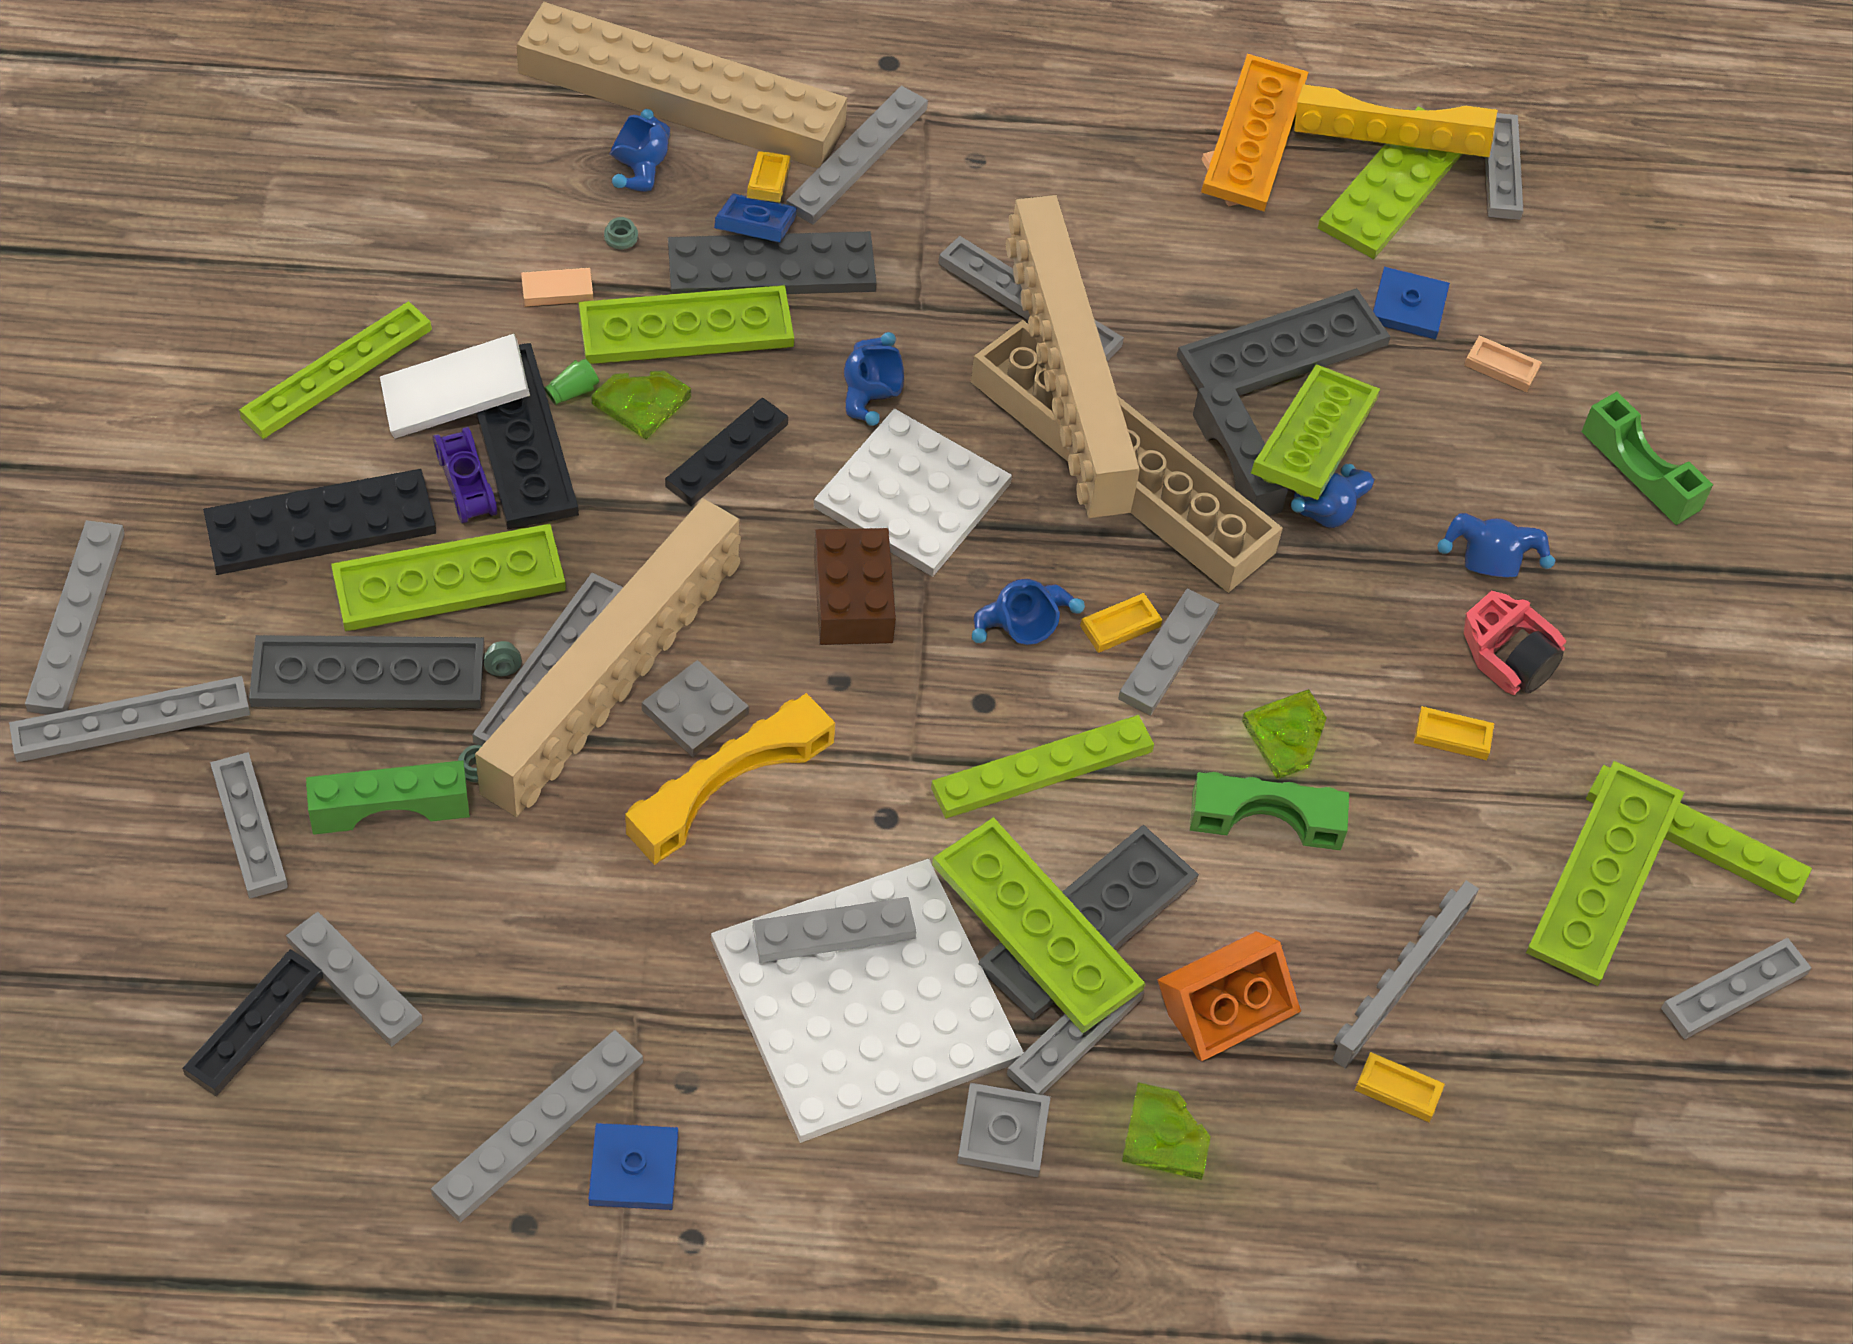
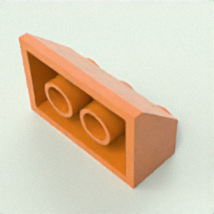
M1257 931L1157 979L1169 1017L1200 1061H1204L1301 1012L1280 941Z

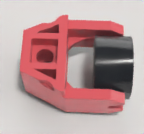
M1491 591L1466 613L1464 636L1477 668L1505 692L1515 695L1520 689L1526 693L1535 691L1551 677L1561 663L1563 651L1565 650L1563 646L1566 643L1565 638L1558 629L1530 607L1529 601L1523 599L1515 600L1509 595ZM1521 629L1525 630L1529 635L1515 647L1505 663L1494 654Z

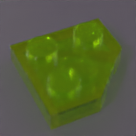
M650 371V376L629 377V373L612 375L591 395L592 405L644 439H647L691 398V388L666 371Z
M1308 689L1244 712L1242 722L1276 779H1280L1310 767L1327 717Z
M1138 1082L1122 1162L1202 1180L1211 1136L1203 1125H1198L1186 1108L1187 1103L1178 1091Z

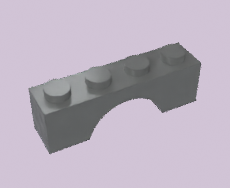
M1231 381L1198 389L1193 417L1206 441L1216 439L1225 449L1233 470L1235 490L1267 516L1281 513L1288 488L1279 484L1268 483L1261 477L1251 474L1254 461L1265 446V443Z

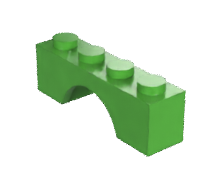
M1616 391L1591 406L1581 432L1675 525L1702 510L1713 484L1689 461L1681 465H1674L1660 458L1650 447L1644 436L1641 426V414Z
M464 760L306 777L308 813L313 835L353 830L361 819L385 810L414 811L422 814L431 822L470 817Z
M1198 772L1192 792L1190 831L1228 835L1232 827L1241 819L1251 815L1264 814L1287 822L1297 832L1303 846L1341 851L1348 832L1349 792L1337 791L1331 787L1314 788L1300 786L1293 782L1276 783L1262 781L1255 777L1238 778L1224 776L1218 772Z

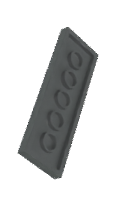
M871 231L785 234L781 242L748 235L668 237L671 294L785 285L786 294L876 292Z
M1356 288L1178 347L1177 357L1198 389L1231 381L1240 396L1311 372L1316 364L1325 367L1382 348L1389 344L1391 336Z
M256 635L249 693L250 706L481 709L484 637Z
M1143 824L1062 892L1106 941L1117 950L1194 885L1199 874ZM1002 943L998 944L979 960V965L983 968L985 975L1033 1021L1055 1003Z

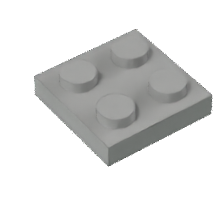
M698 660L642 701V711L692 757L746 717L749 711V706Z
M970 1083L957 1163L1038 1177L1051 1096Z

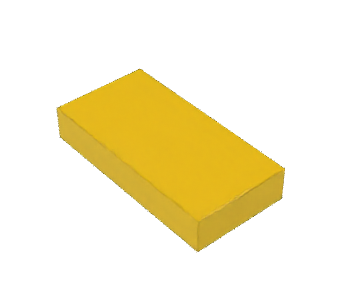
M758 151L747 188V198L780 203L790 167L791 156Z
M1142 593L1082 618L1080 627L1096 651L1100 653L1160 628L1162 618L1145 593Z
M1421 706L1414 743L1487 760L1490 754L1494 723Z
M1370 1052L1354 1091L1430 1123L1445 1083Z

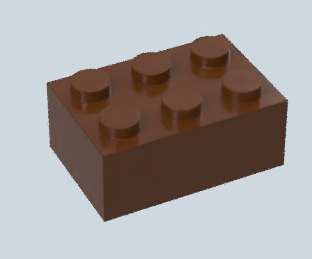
M815 529L814 565L820 645L893 643L896 615L889 529Z

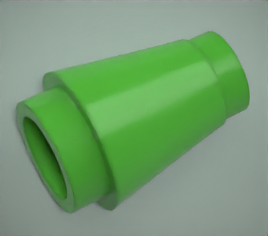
M586 359L579 362L574 360L544 389L553 404L557 405L560 402L593 391V386L599 383V378Z

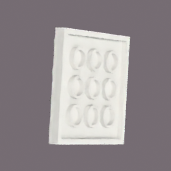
M893 409L814 499V508L849 529L888 528L890 552L933 577L1009 487L1012 475L902 412Z

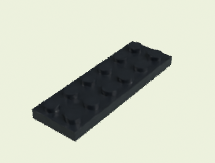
M531 343L519 345L530 396L476 413L507 529L579 516L577 500Z
M422 469L203 509L216 575L436 534L435 521Z

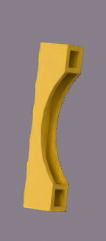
M1303 84L1297 101L1294 131L1490 157L1498 110L1472 106L1418 111L1394 109L1360 101L1334 88Z
M807 693L796 700L791 699L785 702L777 713L766 720L761 719L757 721L747 733L738 739L727 741L710 758L697 761L689 769V772L677 780L671 779L667 781L656 794L647 800H639L634 803L625 814L626 835L656 865L685 845L689 828L697 812L708 798L725 783L745 772L763 766L807 762L834 743L835 722Z

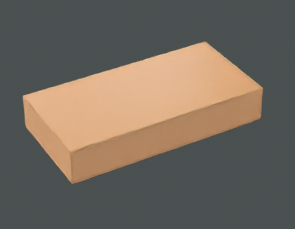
M590 268L521 273L524 307L593 301Z
M1479 335L1466 358L1464 366L1524 392H1528L1542 362Z

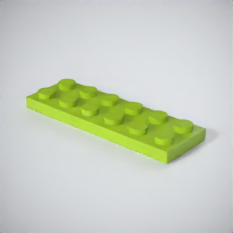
M1418 106V107L1415 109V111L1425 110V109H1423V108H1421V107ZM1385 144L1321 217L1317 229L1375 259L1463 154Z
M785 285L579 302L585 359L590 364L794 347V333Z
M1316 364L1254 461L1251 474L1261 477L1268 483L1279 484L1294 490L1301 496L1312 497L1318 500L1377 401L1380 388Z
M551 524L331 563L345 632L566 590L565 578Z
M1613 761L1528 946L1527 954L1599 986L1685 792Z
M994 817L933 857L932 866L1082 1033L1089 1030L1144 990L1145 982Z

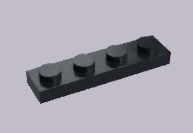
M762 397L665 478V487L692 507L788 425V415Z
M290 949L182 1068L184 1075L217 1097L323 978L322 969Z

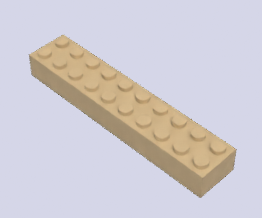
M546 2L542 3L517 43L518 73L636 111L642 112L644 109H650L655 117L765 152L791 156L790 160L815 168H819L829 158L846 126L847 97Z
M1057 195L1016 199L1014 214L1009 215L1011 238H1006V252L1009 259H1014L1013 274L1016 285L1021 284L1022 308L1024 311H1029V332L1031 337H1036L1038 342L1036 346L1038 363L1045 366L1044 382L1047 392L1052 391L1053 415L1056 420L1060 419L1062 425L1060 427L1061 443L1064 448L1068 447L1069 471L1071 476H1076L1078 480L1076 487L1078 502L1080 505H1085L1088 518L1131 513L1140 468Z
M1022 320L974 356L971 383L1068 461L1069 449L1062 446L1060 438V427L1062 425L1060 419L1056 420L1053 415L1052 391L1047 392L1045 388L1044 364L1040 365L1037 360L1036 346L1038 342L1036 337H1031L1029 324ZM1118 396L1140 468L1131 514L1229 593L1276 554L1283 528Z
M704 498L695 506L475 753L479 793L481 796L515 817L525 807L530 808L534 805L543 786L549 780L553 781L559 776L564 767V762L572 753L577 754L583 748L589 733L595 727L599 728L605 723L610 709L617 701L622 702L628 696L635 680L640 675L645 676L650 671L655 657L662 650L666 651L670 648L676 638V633L683 625L688 626L694 620L701 604L705 600L710 601L715 596L721 581L726 576L730 577L735 573L740 564L739 544L741 536L739 535V518Z

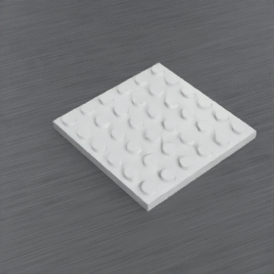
M929 859L711 933L713 947L800 1143L1009 1067L1024 1053L983 968L979 965V960ZM909 897L916 927V939L759 963L752 928L753 920Z

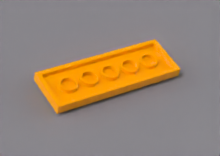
M1247 53L1201 193L1265 211L1296 114L1297 101L1302 86L1306 83L1308 71Z

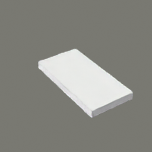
M514 334L380 376L390 432L394 439L530 396L518 340Z

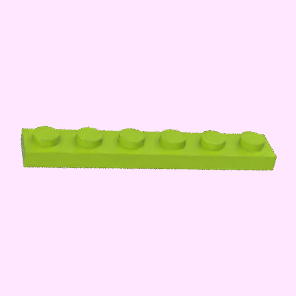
M409 301L239 409L241 419L262 439H265L432 331L431 321Z
M1136 715L932 780L931 790L945 819L1152 753L1154 742L1140 716Z
M1602 766L1586 800L1592 803L1595 802L1610 767ZM1682 803L1679 804L1664 838L1792 903H1795L1812 870L1811 867Z

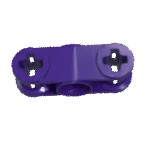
M465 427L462 428V432L443 437L439 434L433 435L435 452L447 478L461 524L468 522V518L487 513L491 516L497 515L495 497L478 458L470 428Z

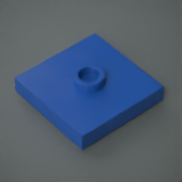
M733 193L715 217L714 228L781 242L796 218L797 208L777 202L750 199L747 196Z
M1384 267L1373 312L1384 327L1436 339L1450 283Z
M596 1123L589 1206L672 1210L678 1127Z

